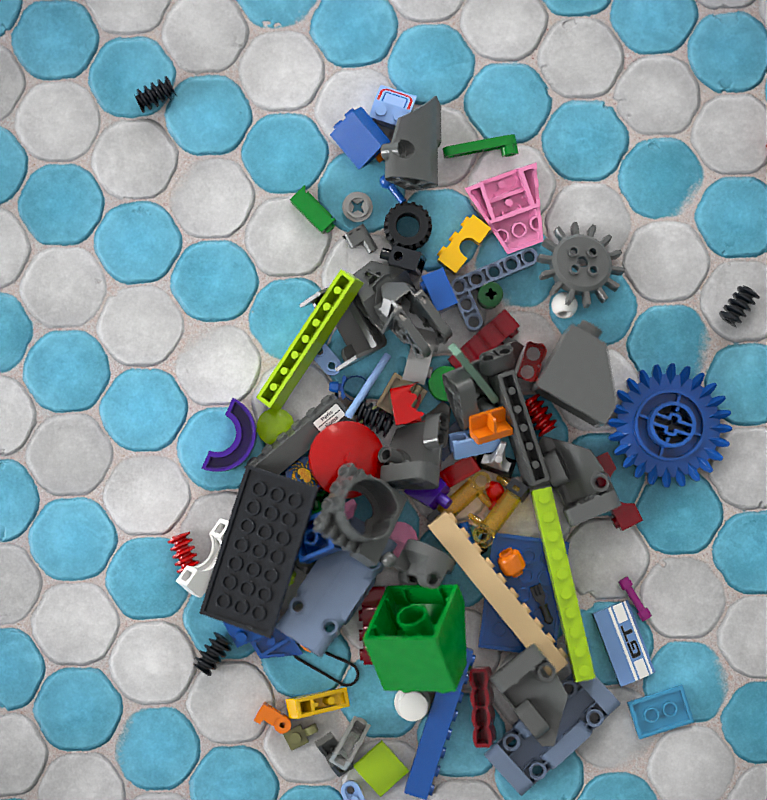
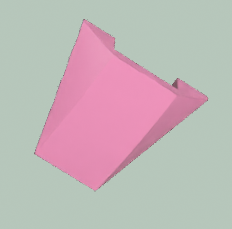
M537 162L510 170L464 188L507 254L543 242Z

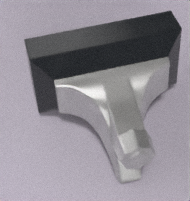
M501 441L494 452L478 455L476 461L480 468L511 479L516 460L505 457L507 442Z

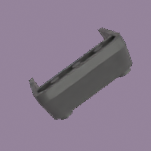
M328 288L318 291L299 304V306L302 308L313 304L315 309ZM355 298L336 325L347 345L341 351L342 359L345 362L335 368L336 372L359 362L382 349L387 344L385 335L357 307Z

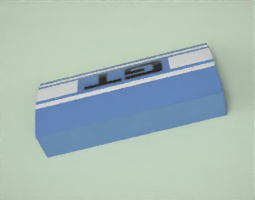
M628 600L592 613L620 687L655 673Z

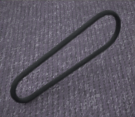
M325 652L324 654L355 668L356 678L353 682L349 684L342 683L298 656L293 655L298 661L342 686H352L358 681L359 670L357 666L331 653Z

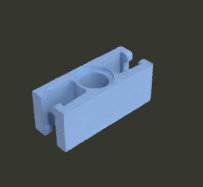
M469 430L448 434L449 450L453 453L455 460L494 452L501 442L500 439L478 445L471 438Z

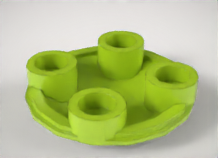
M268 409L259 416L257 421L258 435L265 443L271 445L276 441L278 435L283 432L286 433L291 428L294 421L292 416L283 409Z

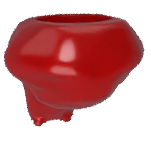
M490 481L485 485V491L489 499L488 510L496 512L500 501L505 495V490L499 482Z

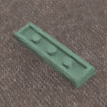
M452 343L448 347L490 401L495 404L499 400L497 395L456 344Z

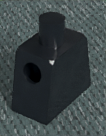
M393 245L392 250L383 247L380 253V259L387 260L390 266L404 269L407 273L421 277L427 260L421 252Z

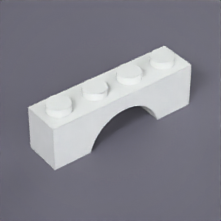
M220 518L209 533L212 540V549L208 558L198 566L187 565L176 580L190 594L201 598L206 593L229 521Z

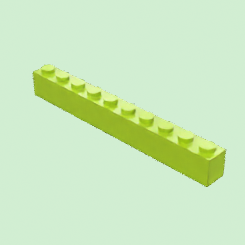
M547 487L533 490L530 492L573 680L577 683L595 679L552 488Z

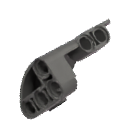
M434 96L417 109L399 117L391 143H385L381 146V156L385 160V180L405 190L415 191L438 186L441 104L437 96Z
M516 340L482 353L479 359L471 362V364L493 390L489 377L514 370L524 346ZM463 366L442 374L447 399L454 417L462 430L469 428V416L498 408L497 402L493 404Z
M545 436L541 437L538 444L550 482L559 494L564 506L562 510L570 527L622 505L611 483L610 476L605 472L590 449ZM603 477L607 483L605 486H599L596 479Z

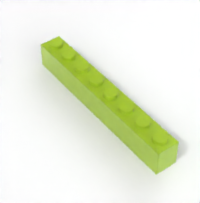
M340 269L258 393L257 399L271 409L280 410L363 286L364 283L351 273Z

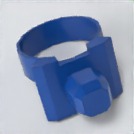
M344 375L342 377V384L339 381L329 383V391L333 393L341 391L342 400L347 398L353 402L344 393L345 383L352 377L364 378L358 375L347 378Z

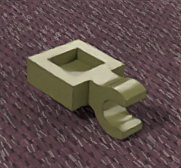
M315 723L304 729L299 724L283 735L292 751L308 743L307 736L318 732L319 729Z

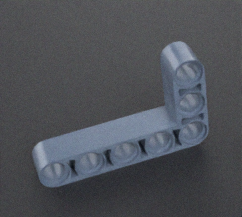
M526 248L455 278L450 285L458 301L457 309L467 330L471 332L478 331L483 323L471 292L480 289L488 282L499 281L532 267L538 257L536 250ZM531 253L534 261H525L524 254ZM507 261H514L516 268L513 270L508 269L506 266ZM490 268H496L499 271V275L491 277L488 271ZM478 275L481 278V283L478 285L473 284L471 277ZM461 283L464 286V290L456 292L453 285ZM463 300L470 301L471 308L468 310L463 309L461 302ZM476 318L479 321V325L471 327L468 320Z

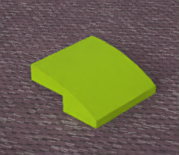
M382 740L353 765L356 771L380 797L409 772V769Z

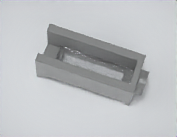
M354 716L349 722L329 762L346 771L371 725L363 718Z

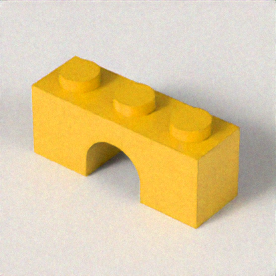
M474 214L471 218L467 216L461 223L463 228L459 233L455 231L449 238L451 243L448 247L443 246L437 254L439 256L437 262L454 275L457 274L467 261V257L460 252V244L470 240L479 246L491 230L488 225Z

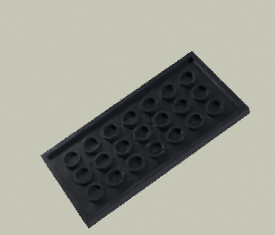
M246 465L199 614L267 638L273 637L319 493V487Z

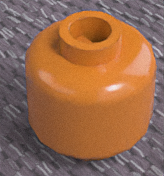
M507 548L499 553L497 563L505 576H513L515 578L523 573L522 570L525 568L526 562L519 550Z

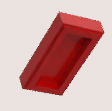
M474 456L462 458L440 471V477L451 488L482 469Z

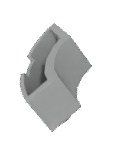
M416 327L429 345L431 354L428 358H416L411 345L402 379L425 385L426 378L431 377L433 367H430L433 352L438 351L440 343L436 340L435 332Z

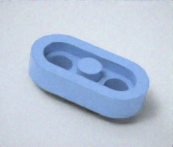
M324 343L322 346L323 353L321 355L317 354L314 360L327 375L335 376L340 372H336L335 368L340 366L341 362ZM333 362L336 366L334 369H329L328 364Z
M348 780L343 783L341 787L343 800H365L361 788L356 781ZM348 787H353V788H354V792H353V793H349V792L347 791V788H348Z

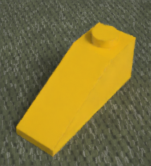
M347 687L285 699L288 717L292 719H300L350 706Z

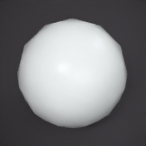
M568 292L558 293L552 300V311L559 318H570L576 313L578 303L575 297L569 306L565 305V298Z

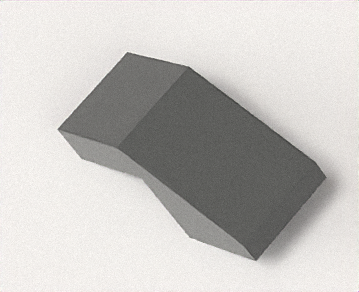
M331 732L314 742L338 777L354 768L352 762L346 771L329 762L339 743ZM342 747L338 754L347 759L348 755Z

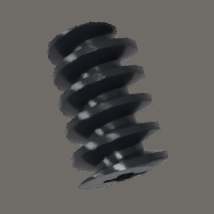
M167 76L164 77L165 83L160 79L157 80L158 86L151 82V89L143 86V93L136 89L137 95L135 98L142 113H145V106L151 110L152 103L158 107L159 100L165 104L166 97L173 100V93L175 95L176 93Z
M745 285L737 287L738 293L734 292L732 294L734 299L730 298L728 300L729 305H724L723 307L725 311L719 312L720 317L733 327H736L735 322L742 323L739 318L740 316L746 318L747 315L744 313V310L751 311L748 304H756L753 301V297L760 298L755 291Z
M364 399L354 416H357L356 422L363 419V425L366 426L370 423L369 428L371 430L377 427L376 433L379 434L383 431L382 437L385 438L394 424L392 421L393 415L391 414L386 418L387 411L384 410L379 414L380 407L372 410L373 403L366 406V399Z
M217 632L213 633L216 639L209 638L212 645H204L207 651H199L202 657H194L197 662L194 666L208 676L212 675L210 669H217L215 663L220 664L222 662L220 657L225 658L227 656L225 651H231L229 644L233 645Z

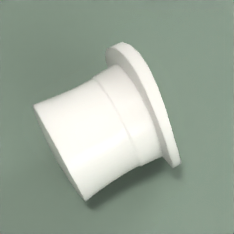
M398 691L394 698V706L397 713L403 719L418 721L429 711L430 697L427 691H414L410 693Z

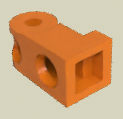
M266 702L263 703L254 718V721L258 724H261L263 720L281 734L287 733L291 728L290 718Z

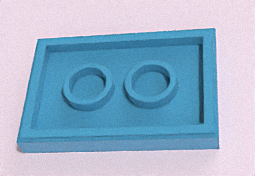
M682 684L627 702L639 740L694 723Z

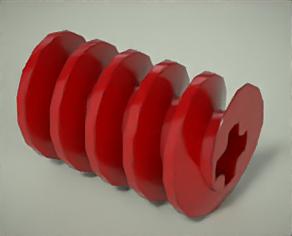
M537 393L526 400L525 403L529 416L532 417V424H537L534 427V431L541 430L538 437H542L557 427H554L557 420H550L553 414L545 413L548 406L541 407L544 400L537 401L540 396Z
M190 531L173 536L168 541V544H174L170 551L177 552L172 558L179 559L175 563V566H181L177 571L178 574H181L187 565L196 566L199 563V560H193L197 553H191L195 546L188 545L193 539L186 538Z

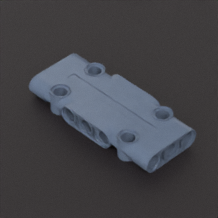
M355 516L351 517L348 522L356 532L362 535L365 531V522ZM390 538L382 555L387 552H393L397 547V544ZM340 550L317 560L298 588V595L290 601L289 608L275 628L322 658L332 641L339 636L342 626L351 620L376 582L375 577L383 571L384 565L379 562L375 568L367 567L351 557L350 552L347 550ZM303 604L301 611H294L296 605ZM329 625H335L333 632H326V628Z
M571 673L566 679L561 681L563 686L568 683L572 684L573 689L570 693H567L568 698L560 721L555 746H541L523 722L518 719L513 724V728L504 733L502 738L484 754L521 796L536 782L543 779L550 769L553 770L590 737L593 730L600 726L604 719L621 705L617 698L597 677L576 683ZM593 712L599 714L596 722L589 720V716ZM510 736L516 738V743L512 746L506 744V739ZM540 765L542 772L537 775L533 774V767Z

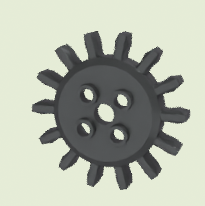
M573 222L570 226L571 235L568 237L560 226L556 227L553 233L559 240V243L555 244L548 238H545L541 244L552 252L551 256L539 254L536 258V262L549 264L550 270L541 272L539 279L546 280L553 277L556 284L552 286L549 294L552 296L561 288L568 292L565 298V305L569 306L574 300V296L580 295L582 296L584 308H588L591 304L590 294L593 293L603 304L608 299V296L602 287L605 285L614 292L620 287L619 283L609 277L610 274L622 275L625 272L624 267L613 266L611 261L619 258L622 251L614 250L608 252L605 248L612 238L610 234L601 241L593 238L596 232V225L592 224L587 230V234L583 235L579 233L578 223ZM570 250H574L576 254H572ZM578 259H583V260H585L586 263H587V266H586V267H581V266L578 264L577 260H578ZM571 268H576L577 272H573ZM590 269H594L596 273H592Z

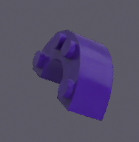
M232 398L225 413V416L230 418L235 425V441L225 451H209L201 469L213 472L235 469L243 464L254 450L257 440V427L254 417L249 409L235 398Z

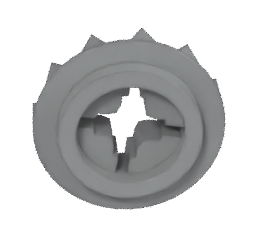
M353 192L344 199L342 209L347 219L353 222H363L370 217L373 204L370 197L365 193ZM363 201L361 205L363 213L358 210L352 213L354 209L353 203L359 204Z

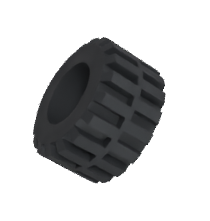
M407 201L402 204L398 203L389 210L385 217L384 233L386 239L392 246L396 245L416 251L418 248H422L429 240L432 220L428 215V211L424 210L422 205H416V202L407 203ZM406 216L415 218L419 223L418 233L412 237L400 235L396 226L401 218Z

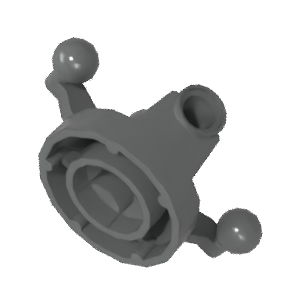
M413 539L407 540L399 557H396L392 552H387L381 555L379 560L385 567H395L399 571L398 579L402 584H419L422 587L432 589L437 588L441 584L445 574H452L456 565V561L446 553Z

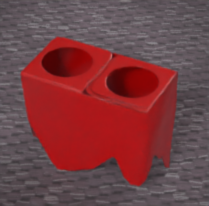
M531 341L526 343L516 374L517 378L535 383L542 361L547 354L544 344ZM531 347H535L540 351V357L535 361L527 357V350ZM525 365H529L534 369V375L529 379L521 375V369Z
M417 383L389 389L396 426L426 422L421 421L424 413L416 410L421 401V394L417 397L410 390ZM417 398L418 401L415 407L413 408L411 405Z

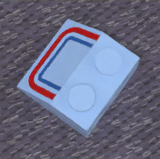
M380 85L369 116L376 124L395 130L398 118L413 110L417 96Z

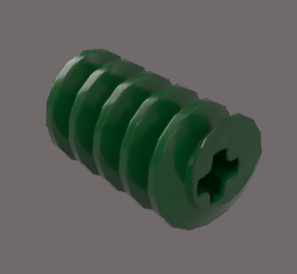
M495 282L484 284L477 294L478 304L482 308L489 310L496 308L503 298L502 287ZM488 292L490 293V295H494L492 300H490L488 296L486 297Z

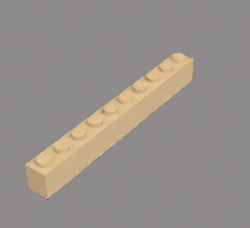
M446 511L441 513L427 525L428 528L523 645L527 648L535 643L548 661L555 667L556 673H558L569 664L566 660L567 654L562 648L557 649L554 646L556 641L550 633L545 635L541 630L544 627L537 617L533 620L529 615L532 611L525 603L520 604L517 600L519 595L513 588H507L504 584L507 580L500 572L498 574L494 572L492 568L495 566L488 557L484 559L481 556L482 549L477 543L472 544L468 540L470 535L464 527L459 529L455 524L458 521L451 512L449 514ZM548 666L543 667V669L545 670V672L550 676V674H551V669H550V667H548Z

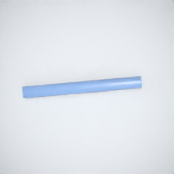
M384 353L345 413L346 417L350 419L353 417L391 358L388 353Z

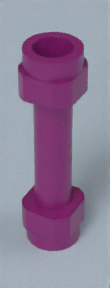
M628 576L619 580L618 583L621 589L626 591L638 610L637 615L641 621L649 619L652 615L649 609L643 606L632 588L633 583Z

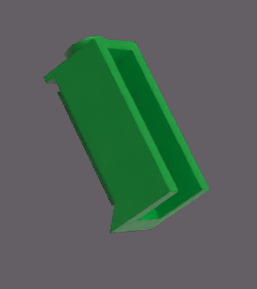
M305 185L290 199L291 203L322 235L325 232L328 234L336 226L334 224L336 219L309 192L306 193Z

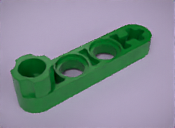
M515 134L442 148L444 158H454L501 149L502 157H511L519 154Z

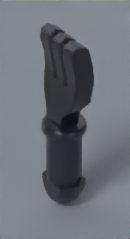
M541 584L529 587L534 600L540 604L539 609L543 614L544 621L547 624H551L553 616L550 614L548 604H545V594Z

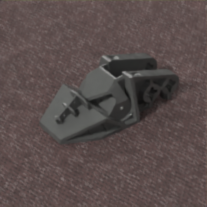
M370 261L353 274L364 283L355 296L357 307L382 334L391 330L403 344H411L416 358H428L431 354V349L404 312L402 306L396 303L402 302L403 296L410 301L409 312L413 315L416 314L423 321L422 324L425 328H433L436 333V340L439 343L446 344L448 339L452 337L450 327L422 289L416 290L406 270Z

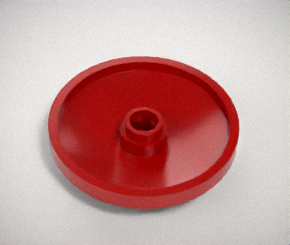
M354 421L336 422L325 427L315 437L309 451V468L313 479L322 490L330 494V487L339 476L338 470L343 464L345 465L350 462L355 464L356 468L364 470L365 474H370L373 478L380 479V470L383 463L379 461L378 453L383 446L379 438L370 428ZM348 491L346 498H355L363 494L357 491Z

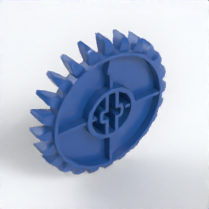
M674 363L668 365L665 374H662L660 366L656 364L652 367V377L649 378L648 374L642 369L638 372L640 383L637 384L634 380L628 378L625 383L629 392L626 393L621 390L616 392V396L621 401V404H617L613 413L617 414L616 418L609 419L607 422L608 426L616 428V432L610 434L608 440L618 441L619 446L613 451L615 456L622 454L626 456L622 462V467L628 468L634 465L633 476L636 479L640 478L644 472L647 473V483L649 485H653L657 477H661L662 486L669 488L671 478L674 477L678 486L683 487L686 482L685 475L698 482L700 481L698 468L707 473L713 471V468L707 461L708 459L715 461L723 460V456L715 450L716 447H728L730 445L727 440L720 438V433L732 431V427L720 424V420L731 415V411L718 410L717 408L726 397H711L710 394L715 390L717 384L711 383L702 387L701 383L705 376L703 372L696 375L693 379H689L690 366L684 367L680 374L676 375ZM664 407L671 408L670 413L666 415L660 414L658 411ZM677 412H680L682 414V416L685 419V422L681 421L682 417L681 415L677 414ZM654 419L663 422L672 419L671 424L685 428V432L678 429H672L668 432L669 426L656 423ZM655 429L659 430L658 434L665 438L660 439L656 434ZM669 437H682V439H680L675 444L669 443Z

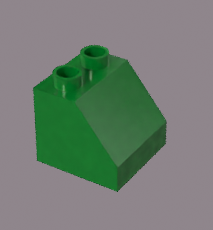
M420 585L386 587L363 638L384 691H402L404 693L437 691L439 693H448L457 690L467 664L465 601L459 585H439L433 589Z

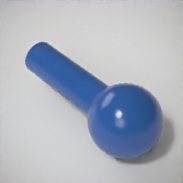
M385 174L382 175L380 185L385 189H389L400 204L407 201L395 184L386 181Z

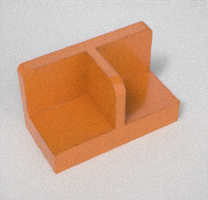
M503 406L469 416V433L478 445L513 435V428L506 421V410Z

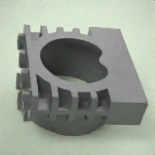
M350 462L345 465L343 464L338 470L339 476L330 487L331 492L322 504L323 509L314 520L315 526L313 531L319 532L325 539H330L333 544H338L342 550L349 551L351 557L365 566H375L381 558L408 498L384 481L373 478L370 474H365L364 470L356 468L355 464ZM348 491H357L363 494L372 506L373 514L365 521V531L362 535L352 528L346 517L345 499Z

